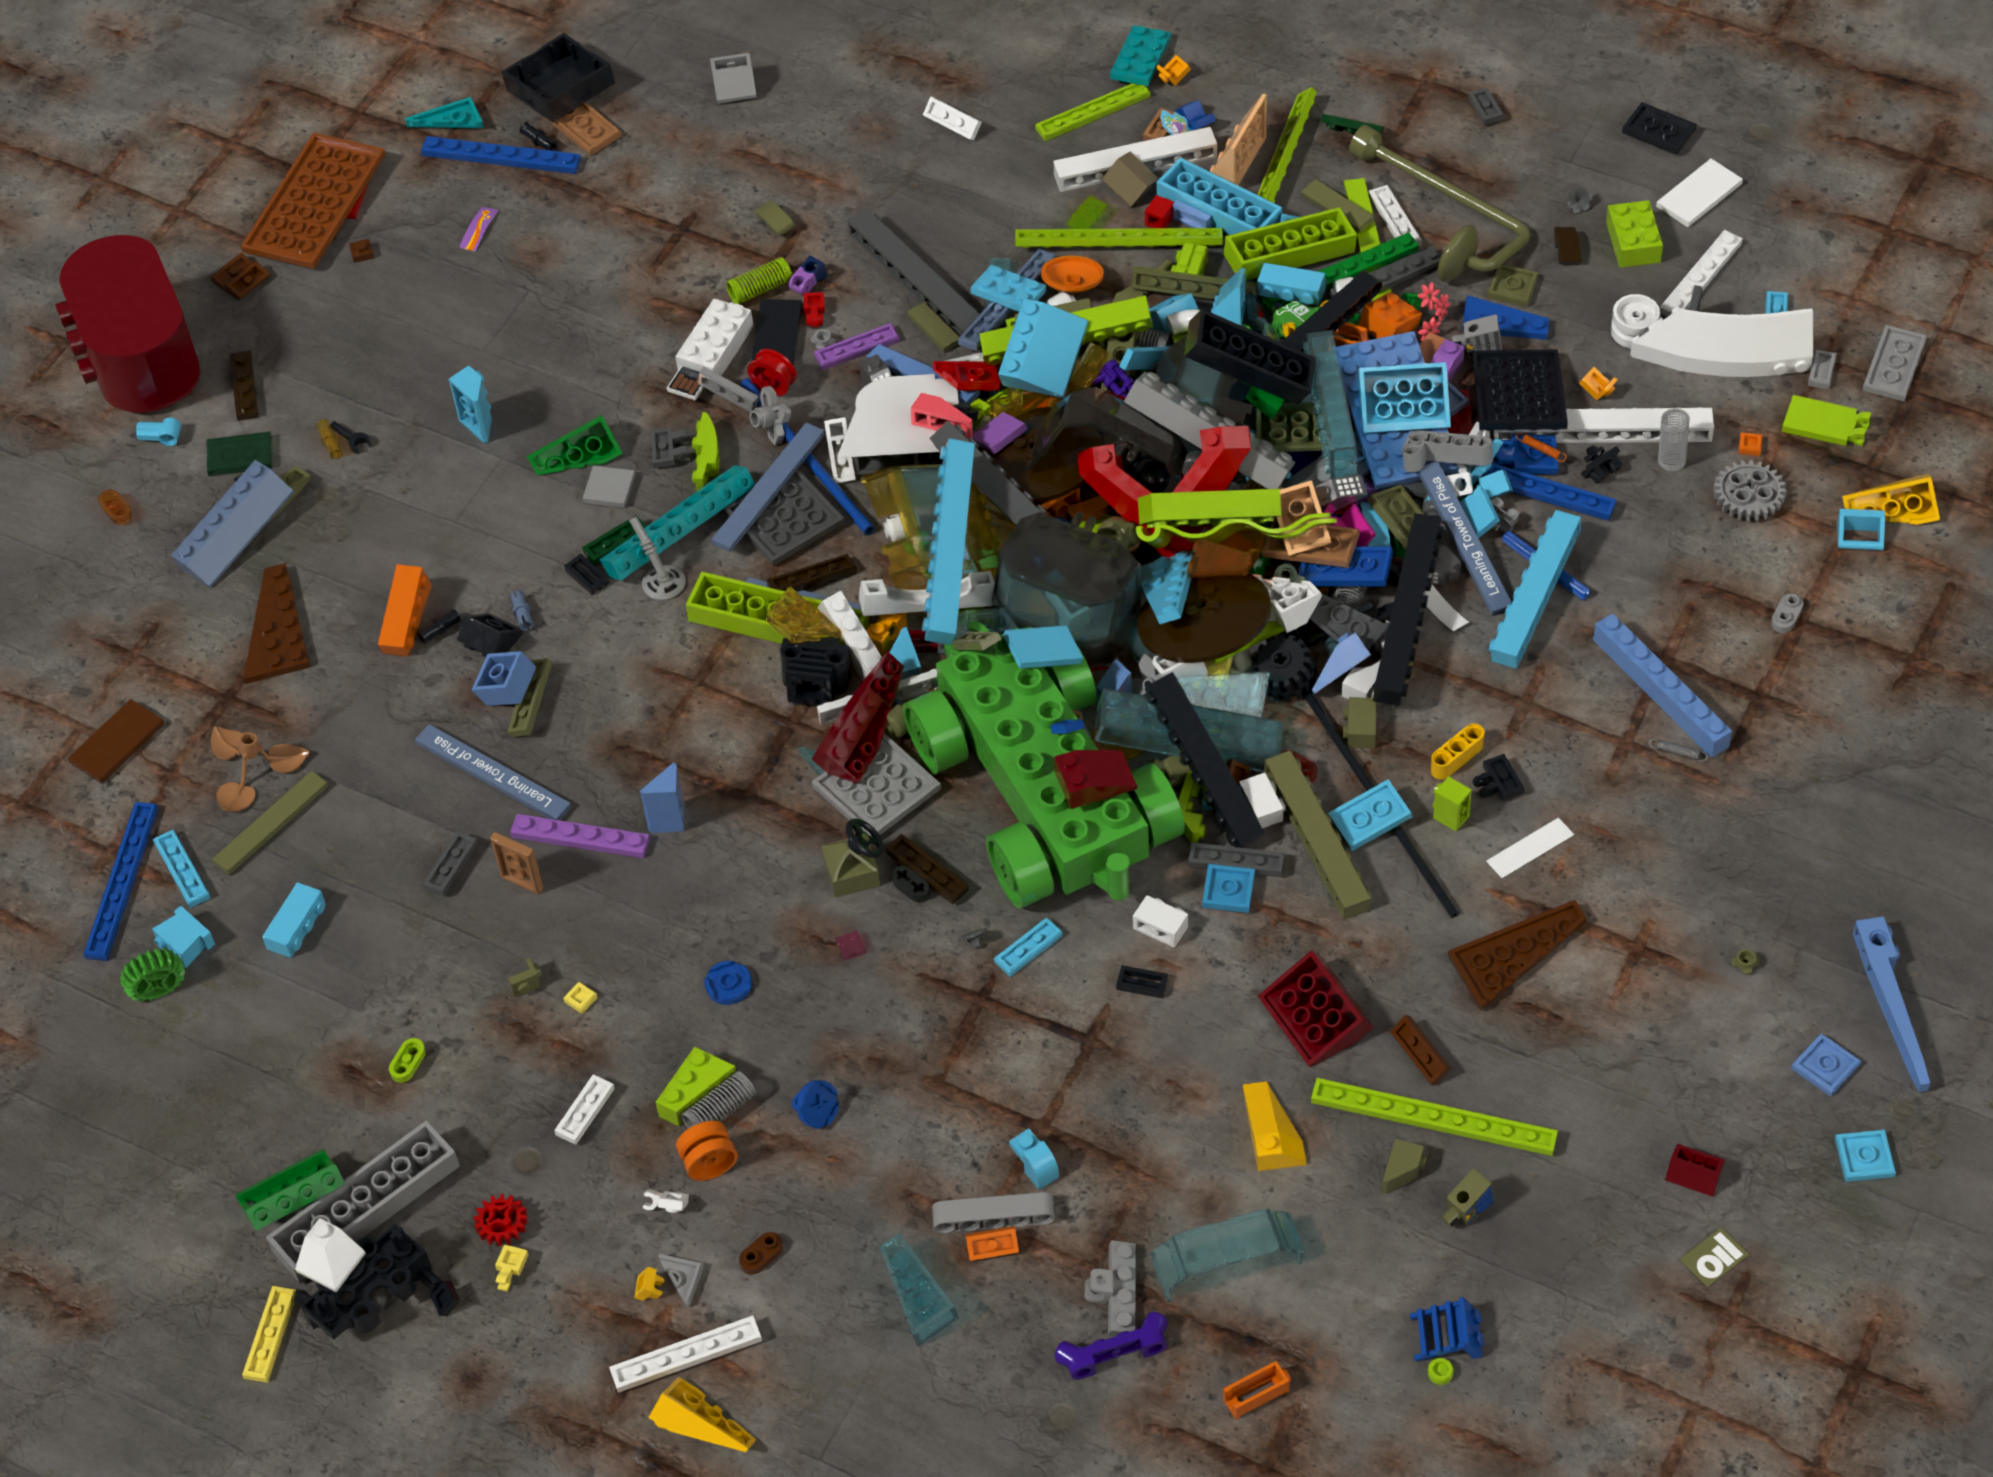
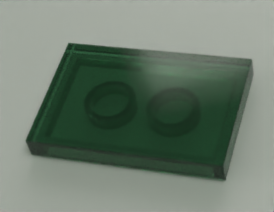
M270 431L207 439L208 476L245 472L254 460L269 469L272 468V435Z

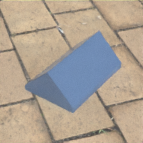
M673 762L640 790L648 830L651 833L684 831L685 804L677 765Z

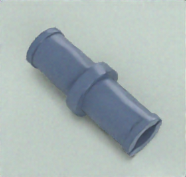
M515 590L517 597H515L514 592L510 593V599L513 603V614L518 619L520 629L527 631L526 623H528L530 629L534 625L530 616V606L525 601L523 591Z

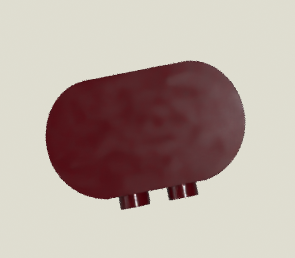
M114 235L91 241L76 250L66 260L60 272L59 282L65 301L56 303L55 306L63 327L66 328L71 325L76 327V329L65 333L74 356L86 353L87 357L77 360L85 384L97 381L104 399L112 406L128 412L156 411L180 401L196 386L200 378L201 368L181 306L156 248L149 241L141 237Z

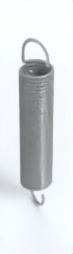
M1659 740L1658 746L1654 747L1698 760L1700 750L1687 748L1664 740Z

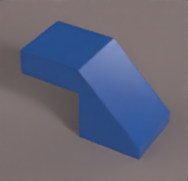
M1200 100L1192 101L1175 109L1176 113L1186 118L1188 127L1191 130L1199 129L1216 121L1213 113L1205 115Z

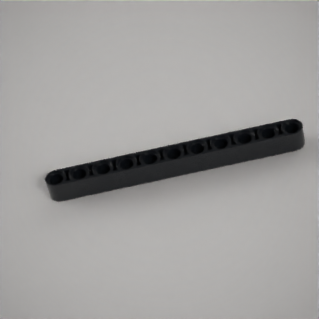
M1362 271L1281 343L1310 355L1380 292L1382 282L1367 271ZM1238 380L1220 395L1210 407L1221 418L1224 419L1226 417L1235 421L1253 405L1246 399L1251 387Z

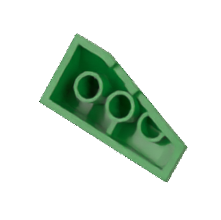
M600 414L526 457L536 475L604 464L623 454L603 414Z

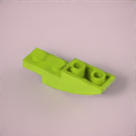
M702 412L701 420L697 421V436L693 437L692 449L696 451L697 470H693L692 483H695L697 491L708 484L709 476L718 477L720 466L717 435L707 412Z

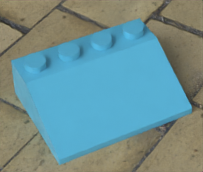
M1023 299L998 373L1002 385L1064 398L1089 323L1088 320L1044 302Z
M1446 362L1358 369V392L1363 433L1451 427Z

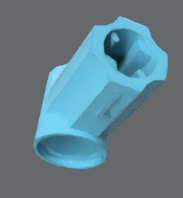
M166 418L163 422H138L136 436L138 440L160 441L166 446H174L178 441L182 424L174 418Z

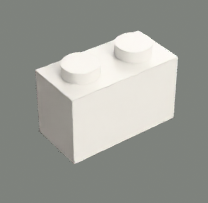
M1266 773L1239 781V788L1262 828L1283 821V811H1286L1285 804L1282 798L1277 797L1276 786L1273 780L1268 779Z
M1146 895L1133 915V929L1174 948L1188 928L1187 913L1180 908H1174L1165 904L1161 899L1152 898Z

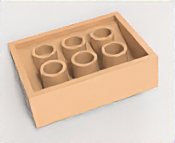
M1266 94L1260 96L1244 116L1241 123L1236 125L1232 138L1227 140L1225 150L1219 153L1216 165H1212L1211 173L1239 185L1266 139Z

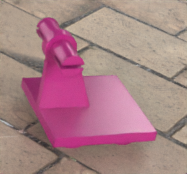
M1352 503L1341 518L1331 516V518L1337 519V523L1330 524L1331 526L1359 529L1360 535L1356 547H1366L1376 536L1354 503ZM1328 504L1322 513H1330L1331 516L1336 511V508L1332 504Z

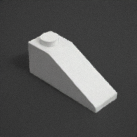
M846 418L824 421L835 482L839 484L856 481L853 457L837 458L849 428Z

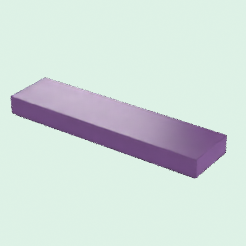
M889 323L814 351V356L822 370L868 354L878 344L887 347L900 342V339L893 325Z

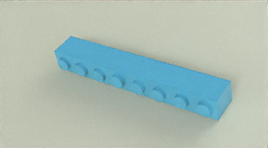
M1555 510L1552 518H1548L1545 534H1541L1538 539V549L1531 554L1530 566L1523 571L1522 583L1515 588L1514 600L1512 604L1509 603L1507 605L1505 620L1500 621L1498 625V635L1496 639H1492L1490 642L1489 652H1491L1492 662L1515 669L1518 668L1581 531V517Z

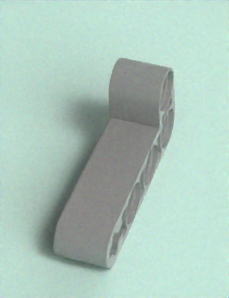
M1420 430L1411 432L1402 448L1403 465L1407 472L1422 470L1426 461L1478 466L1489 465L1493 462L1492 440L1486 436Z

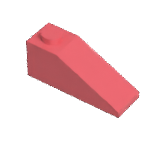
M920 393L911 406L912 425L937 431L949 421L954 426L958 424L965 431L966 434L964 436L966 438L973 437L972 419L943 398Z

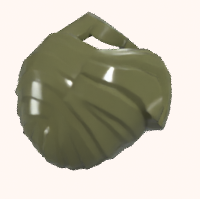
M1113 516L1101 523L1097 529V537L1103 544L1114 545L1116 550L1112 551H1115L1119 557H1125L1130 553V547L1135 546L1139 539L1136 533L1137 524L1129 522L1123 517Z

